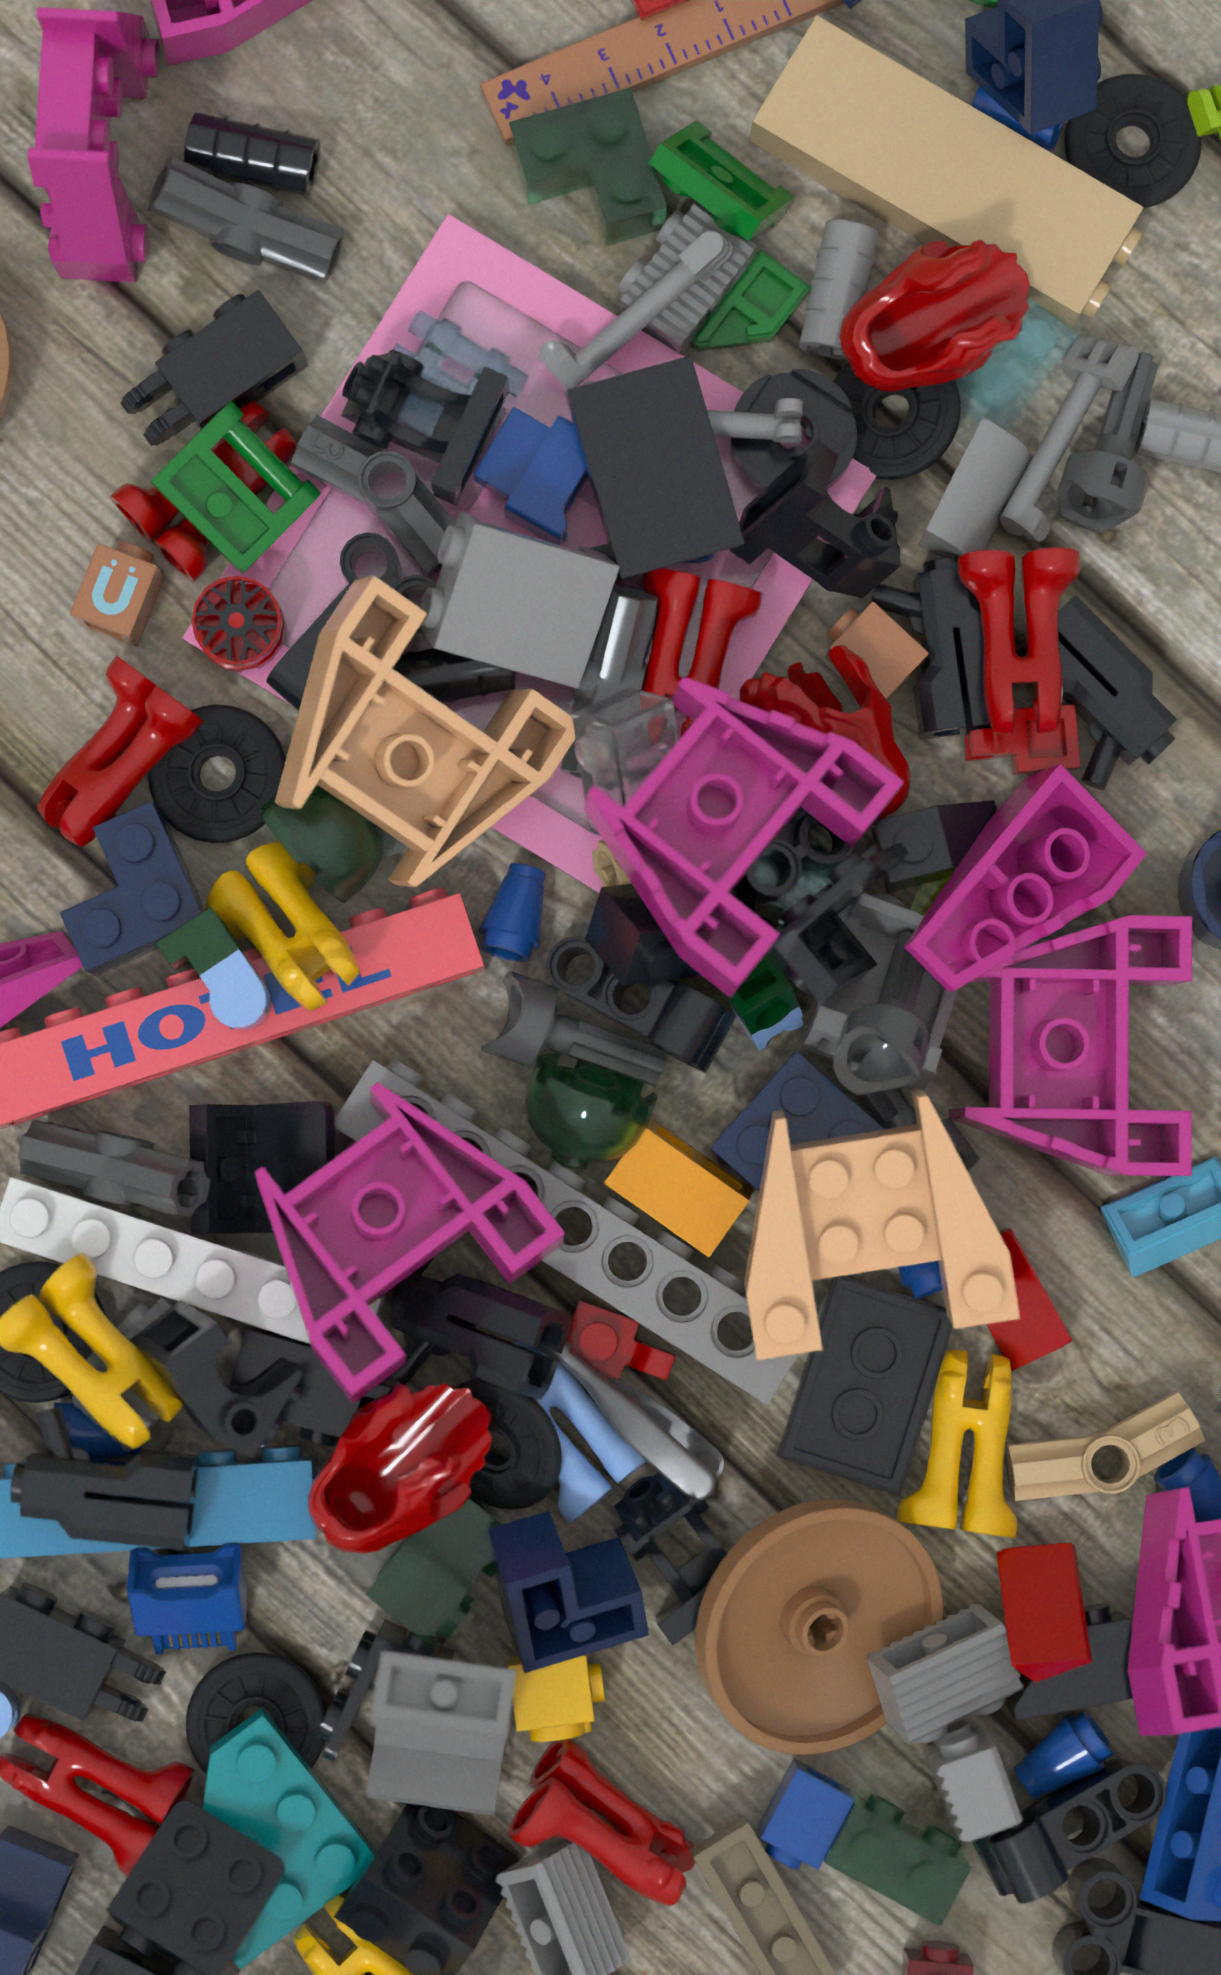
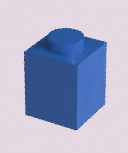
M793 1758L757 1826L760 1838L768 1842L764 1849L766 1853L782 1864L799 1870L802 1862L819 1870L855 1802L851 1789Z

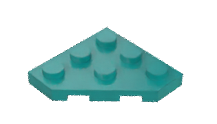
M263 1707L210 1746L202 1809L280 1857L286 1867L284 1878L232 1958L238 1968L242 1969L320 1910L329 1900L341 1894L358 1881L377 1851Z

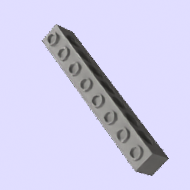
M392 1057L386 1068L372 1060L335 1118L336 1129L358 1142L384 1122L370 1103V1087L377 1082L408 1103L422 1106L429 1117L460 1138L475 1140L481 1146L484 1154L512 1173L530 1175L537 1184L538 1199L554 1219L562 1210L569 1207L580 1208L590 1216L592 1231L586 1241L578 1245H568L562 1242L559 1248L542 1260L543 1262L768 1405L799 1354L757 1360L753 1335L751 1340L741 1348L732 1349L721 1344L717 1335V1328L720 1320L725 1315L732 1312H741L749 1317L747 1299L742 1297L745 1292L743 1281L718 1265L714 1267L710 1275L706 1274L688 1262L694 1252L693 1249L663 1230L657 1239L653 1240L634 1227L640 1215L610 1196H607L602 1206L580 1193L586 1183L584 1179L555 1161L548 1171L526 1158L532 1149L531 1145L501 1126L493 1137L472 1124L479 1112L448 1092L444 1094L440 1102L418 1089L424 1077ZM623 1242H632L639 1245L646 1257V1264L642 1273L636 1278L629 1280L616 1277L608 1265L611 1250ZM677 1277L692 1279L698 1286L700 1293L696 1307L685 1314H676L669 1311L663 1302L665 1286L669 1281Z

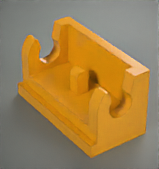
M651 1117L604 1182L605 1185L707 1257L711 1256L746 1207L754 1192L752 1188Z

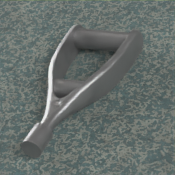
M568 1341L565 1343L562 1354L541 1346L535 1347L545 1356L558 1360L586 1388L624 1441L683 1494L692 1500L698 1501L707 1499L713 1494L716 1489V1478L724 1470L723 1456L688 1424L648 1394L599 1371L570 1350L572 1345Z

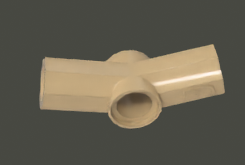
M1174 1391L1104 1431H1097L1079 1437L1007 1444L1006 1465L1013 1501L1094 1492L1120 1493L1132 1486L1137 1478L1206 1440L1191 1408L1184 1401L1178 1391ZM1115 1445L1121 1455V1466L1118 1472L1111 1478L1098 1479L1092 1471V1457L1100 1447Z

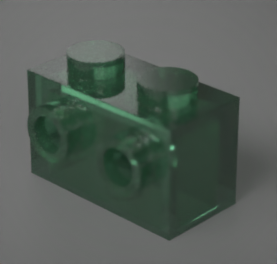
M852 1792L855 1802L824 1858L825 1864L941 1927L972 1869L964 1854L959 1851L963 1845L962 1842L933 1825L928 1824L925 1831H922L902 1820L905 1811L881 1796L871 1793L868 1800H865Z

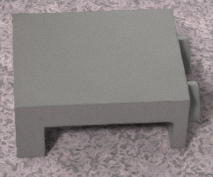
M461 511L456 525H449L446 528L440 542L438 562L443 565L436 587H429L426 590L419 607L427 613L420 624L423 626L421 634L435 649L579 689L620 566L602 552L579 546L578 550L482 522L476 516Z
M862 893L855 899L845 924L878 965L859 981L822 1002H817L802 1049L834 1060L845 1020L852 1011L864 1005L878 1003L899 934L910 931L913 934L925 915L905 909V905L900 900L886 894L875 893L867 895ZM926 969L913 1009V1015L925 1025L930 1036L929 1052L921 1080L906 1085V1087L912 1089L922 1088L923 1090L936 1071L942 1049H939L959 990L948 992Z

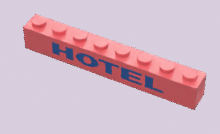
M445 887L437 888L411 897L409 902L412 909L387 917L385 908L381 907L350 917L348 921L351 929L342 931L341 934L348 942L361 972L350 986L331 969L317 979L316 982L319 985V990L325 996L328 1003L313 1011H309L300 1005L284 990L256 948L244 951L267 986L271 996V1009L267 1018L259 1026L250 1030H236L221 1023L214 1016L210 1007V991L194 968L166 978L168 989L144 996L141 987L133 988L105 998L107 1009L83 1016L81 1008L77 1007L45 1017L43 1020L46 1029L22 1036L19 1027L0 1031V1129L12 1127L485 971L486 969L461 894L448 896Z

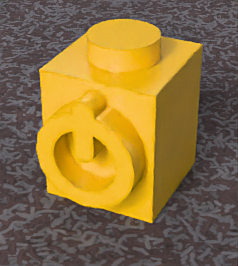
M586 1654L524 1673L519 1657L509 1658L508 1668L516 1670L512 1699L517 1732L529 1730V1738L534 1742L564 1740L592 1732L591 1722L595 1721L593 1703L606 1702L601 1662L588 1664Z

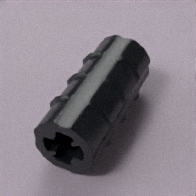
M199 112L194 113L189 123L184 146V162L212 174L216 178L221 176L243 181L245 184L252 183L274 188L276 192L284 190L306 196L310 195L314 186L320 160L319 139L293 134L290 130L284 132L262 127L259 123L253 125L231 120L229 116L221 118Z
M435 648L416 652L409 651L406 654H401L392 669L440 703H454L460 699L480 695L485 697L487 694L515 689L512 670Z

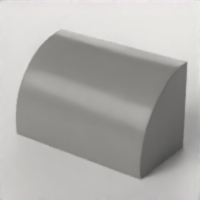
M982 417L918 545L943 558H959L966 553L986 550L1000 523V516L1032 459V455L1026 446L1000 426Z

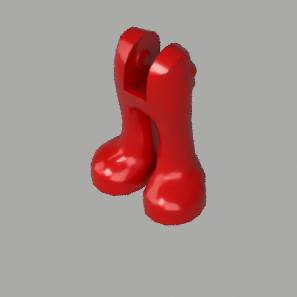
M253 400L239 408L244 413L241 420L256 434L266 422L269 411ZM286 428L280 430L265 442L284 464L290 460L297 448V442ZM223 437L210 449L255 495L268 485ZM126 483L110 495L113 504L149 543L155 542L161 555L183 576L194 583L205 572L208 566V548L211 543L186 518L179 525L171 527L163 533L179 511L155 487L145 489Z
M1053 547L1033 550L1022 556L1020 562L1021 583L1024 592L1027 630V652L1023 658L1017 655L1015 647V556L1011 552L1002 550L974 551L960 556L957 560L960 580L976 596L981 611L984 638V696L993 733L1010 735L1013 732L1015 700L1012 694V683H1034L1035 698L1033 699V710L1036 717L1037 734L1056 731L1060 721L1063 696L1058 639V607L1062 593L1078 577L1080 570L1079 552L1069 548Z
M664 568L645 573L643 578L644 590L659 598L656 606L658 609L652 648L636 709L635 742L637 745L652 751L654 750L657 734L662 728L664 717H662L663 708L679 710L672 702L677 686L683 679L679 675L681 654L702 580L701 577L694 574ZM708 579L695 653L686 678L719 690L722 668L731 636L738 623L757 614L761 607L763 593L738 584ZM688 716L686 721L682 722L681 737L694 723Z
M117 655L108 665L105 673L109 685L117 697L111 714L93 737L59 770L44 791L37 811L49 826L60 828L61 834L65 839L81 847L86 846L95 839L96 834L93 827L116 817L119 808L154 765L171 748L190 739L204 722Z
M27 1713L18 1721L13 1731L21 1739L56 1757L49 1771L14 1754L2 1752L0 1755V1777L3 1781L30 1800L65 1816L101 1839L110 1847L118 1868L127 1876L149 1845L160 1825L147 1819L134 1817L127 1811L101 1801L76 1784V1777L81 1776L93 1781L127 1801L146 1816L162 1824L173 1806L184 1799L196 1772V1769L177 1761L153 1771L133 1766L103 1750L74 1730L52 1720Z
M572 1739L553 1741L543 1753L532 1772L529 1782L535 1790L525 1799L516 1812L508 1830V1837L521 1846L534 1847L554 1836L565 1838L587 1851L621 1882L642 1896L666 1906L676 1904L687 1886L686 1878L682 1872L691 1870L695 1864L688 1851L694 1847V1844L685 1837L684 1830L674 1826L670 1821L660 1819L618 1789L596 1769L585 1749ZM594 1812L602 1816L608 1823L599 1818Z

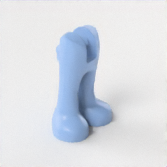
M512 1339L519 1346L543 1354L533 1346ZM559 1362L549 1390L542 1399H534L547 1412L559 1436L562 1464L558 1478L560 1487L557 1507L560 1515L570 1525L606 1496L613 1487L563 1433L550 1414L551 1407H557L572 1422L617 1484L641 1467L646 1460L624 1441L580 1381Z

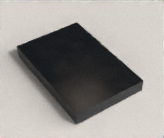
M691 355L568 389L565 392L612 559L620 566L617 574L619 581L745 544Z
M845 1275L832 1277L818 1321L823 1350L808 1353L776 1455L780 1458L900 1496L953 1326L947 1317L945 1307L915 1299Z

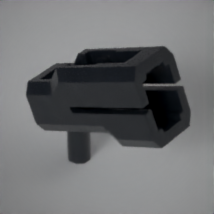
M957 557L925 562L923 564L924 572L917 573L913 581L914 592L879 584L874 588L870 604L875 602L884 611L909 617L912 630L920 635L921 646L929 653L924 661L925 672L913 687L920 739L958 736L960 728H965L966 734H969L970 730L992 728L984 696V638L981 611L976 596L960 580Z
M1075 595L1058 611V639L1063 679L1062 700L1068 705L1075 704L1076 713L1089 725V734L1097 743L1081 781L1096 789L1105 790L1118 757L1120 756L1129 766L1140 756L1149 765L1176 739L1167 729L1177 718L1152 694L1153 672ZM1027 642L1017 651V655L1022 658L1026 656ZM1027 683L1034 690V683Z
M412 1273L395 1289L390 1303V1328L413 1336L402 1349L406 1354L405 1364L390 1376L397 1382L406 1385L431 1354L444 1357L452 1351L469 1359L474 1377L519 1395L542 1399L550 1388L559 1361L476 1329V1325L530 1346H541L562 1354L571 1329L572 1314L459 1273L443 1282Z
M61 1406L36 1413L47 1454L33 1453L27 1456L25 1464L16 1463L14 1467L10 1499L11 1503L20 1504V1517L56 1520L68 1536L73 1539L185 1550L190 1545L195 1503L185 1502H189L190 1497H196L200 1455L146 1449L129 1463L91 1459L90 1454L85 1449L72 1447Z

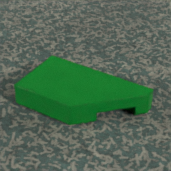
M760 250L691 340V347L699 352L773 342L809 295L811 286L763 250Z

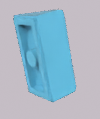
M1217 1156L1192 1166V1176H1169L1101 1206L1104 1219L1132 1277L1139 1276L1221 1239V1163Z

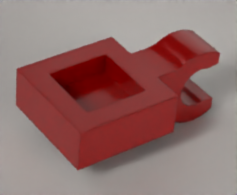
M1075 704L1062 705L1057 730L1053 732L1037 734L1035 713L1033 707L1014 708L1013 732L1010 735L993 733L992 728L970 730L969 735L963 736L965 761L989 760L1012 756L1013 775L1039 773L1060 763L1067 771H1076L1081 767Z
M579 1300L566 1341L572 1345L571 1351L599 1371L620 1380L624 1367L627 1365L667 1380L676 1354L634 1340L640 1325L634 1319Z

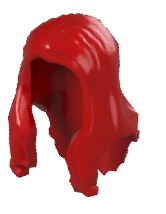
M942 240L917 247L879 285L865 293L850 308L842 320L839 333L841 349L849 361L855 376L868 386L881 391H898L909 387L945 383L982 368L992 355L993 348L1001 343L1015 340L1022 330V318L1029 309L1027 295L1030 284L1027 273L1020 265L1016 264L1017 254L1002 252L996 244L987 245L982 240L974 241L971 245L949 247Z
M844 644L834 646L828 653L833 665L860 706V709L853 713L842 712V704L829 689L822 675L818 671L807 674L801 662L789 666L787 671L788 678L777 677L764 672L760 679H748L739 689L741 702L769 713L773 710L795 718V723L828 735L829 732L850 739L904 781L892 801L875 821L885 819L893 814L905 802L909 795L911 772L905 757L894 741L892 706L877 688L871 677L868 665L861 656L849 650Z
M446 1383L439 1386L429 1384L422 1391L411 1394L407 1386L399 1384L394 1388L393 1393L378 1398L354 1412L349 1424L340 1436L335 1451L314 1478L308 1494V1512L313 1524L322 1531L327 1544L343 1552L367 1554L380 1551L388 1545L405 1539L460 1509L472 1493L470 1485L474 1474L487 1463L485 1455L491 1448L492 1438L488 1431L493 1418L490 1408L478 1399L472 1398L471 1391L468 1388L457 1389L453 1385Z

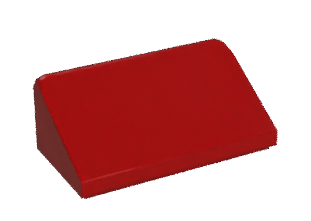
M1004 1228L998 1232L1010 1253L1020 1319L989 1323L986 1326L1003 1357L1009 1358L1011 1371L1066 1346L1072 1342V1339L1011 1228Z
M1067 1542L1010 1547L997 1551L1008 1647L1013 1667L1034 1682H1039L1091 1663L1092 1656L1075 1545Z

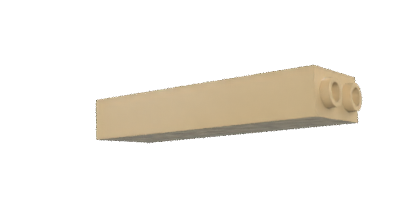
M816 15L752 121L749 142L925 245L930 242L944 240L949 247L971 245L974 241L982 240L987 245L996 244L1002 252L1016 253V264L1020 265L1027 273L1030 284L1027 295L1028 306L1070 331L1081 313L1091 319L1094 317L1112 287L1101 279L1113 260L1122 266L1125 265L1143 235L1142 231L1133 226L1144 207Z

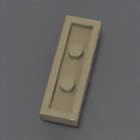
M744 1816L688 1850L760 1975H837Z

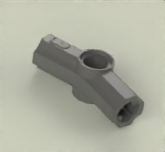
M171 157L166 161L158 175L150 194L148 210L209 238L208 244L229 258L255 266L261 265L262 261L324 284L327 283L330 275L333 274L340 255L344 230L285 208L279 199L264 190L238 182L231 183L230 185L189 163Z
M316 415L301 436L291 465L366 505L370 512L381 519L428 578L441 571L443 564L438 562L440 542L446 528L449 525L455 526L456 522L415 474L410 461L401 453L391 450L384 451ZM393 472L400 474L406 480L405 489L394 498H380L372 492L374 481L384 473Z
M624 584L613 585L579 689L575 688L572 705H576L573 718L584 726L561 760L560 772L597 783H614L629 719L634 720L647 668V664L643 663L647 644L650 642L658 609L656 606L659 597L646 592L644 589Z
M32 1120L29 1129L22 1136L18 1152L20 1174L84 1189V1195L129 1206L139 1207L144 1205L153 1210L178 1216L192 1217L195 1209L200 1204L206 1202L211 1182L205 1174L203 1162L153 1149L155 1144L153 1142L106 1131H97V1134L89 1133L78 1128L67 1127L49 1121Z

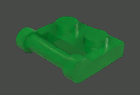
M698 120L661 142L648 164L662 174L663 182L672 191L684 197H692L712 213L713 221L722 230L731 235L742 236L747 241H750L768 226L775 227L786 215L796 199L792 193L781 185L776 189L714 142L710 138L712 131Z
M230 400L149 482L240 573H244L305 512L322 492L309 479L302 482L241 420L244 413ZM222 437L285 500L274 513L210 450Z

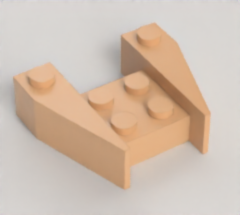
M369 576L354 580L319 634L275 803L282 808L301 809L316 784L409 847L388 880L395 885L416 888L546 783L584 725L534 689H520L509 691L485 730L481 732L392 669L427 613L376 576Z
M922 1088L911 1089L916 1125L790 1145L783 1110L772 1112L744 1280L757 1360L823 1350L812 1280L938 1261L946 1314L954 1329L1020 1319L1010 1253L928 1095Z

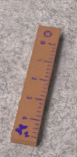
M689 0L642 21L638 16L480 83V89L506 147L844 4L842 0Z

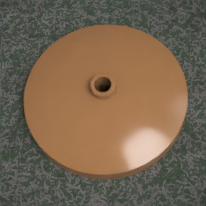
M846 1499L814 1500L792 1506L770 1516L750 1530L728 1552L713 1574L699 1608L695 1631V1654L699 1675L710 1700L728 1722L742 1735L758 1745L781 1753L794 1755L827 1753L845 1748L872 1735L887 1723L866 1657L869 1652H878L881 1647H889L892 1642L901 1641L903 1636H912L915 1631H923L926 1626L935 1625L937 1620H943V1595L935 1565L921 1542L909 1530L887 1513L861 1502Z

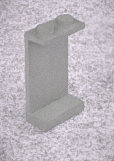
M381 1651L370 1717V1725L375 1726V1739L366 1797L494 1816L504 1747L507 1740L516 1670Z

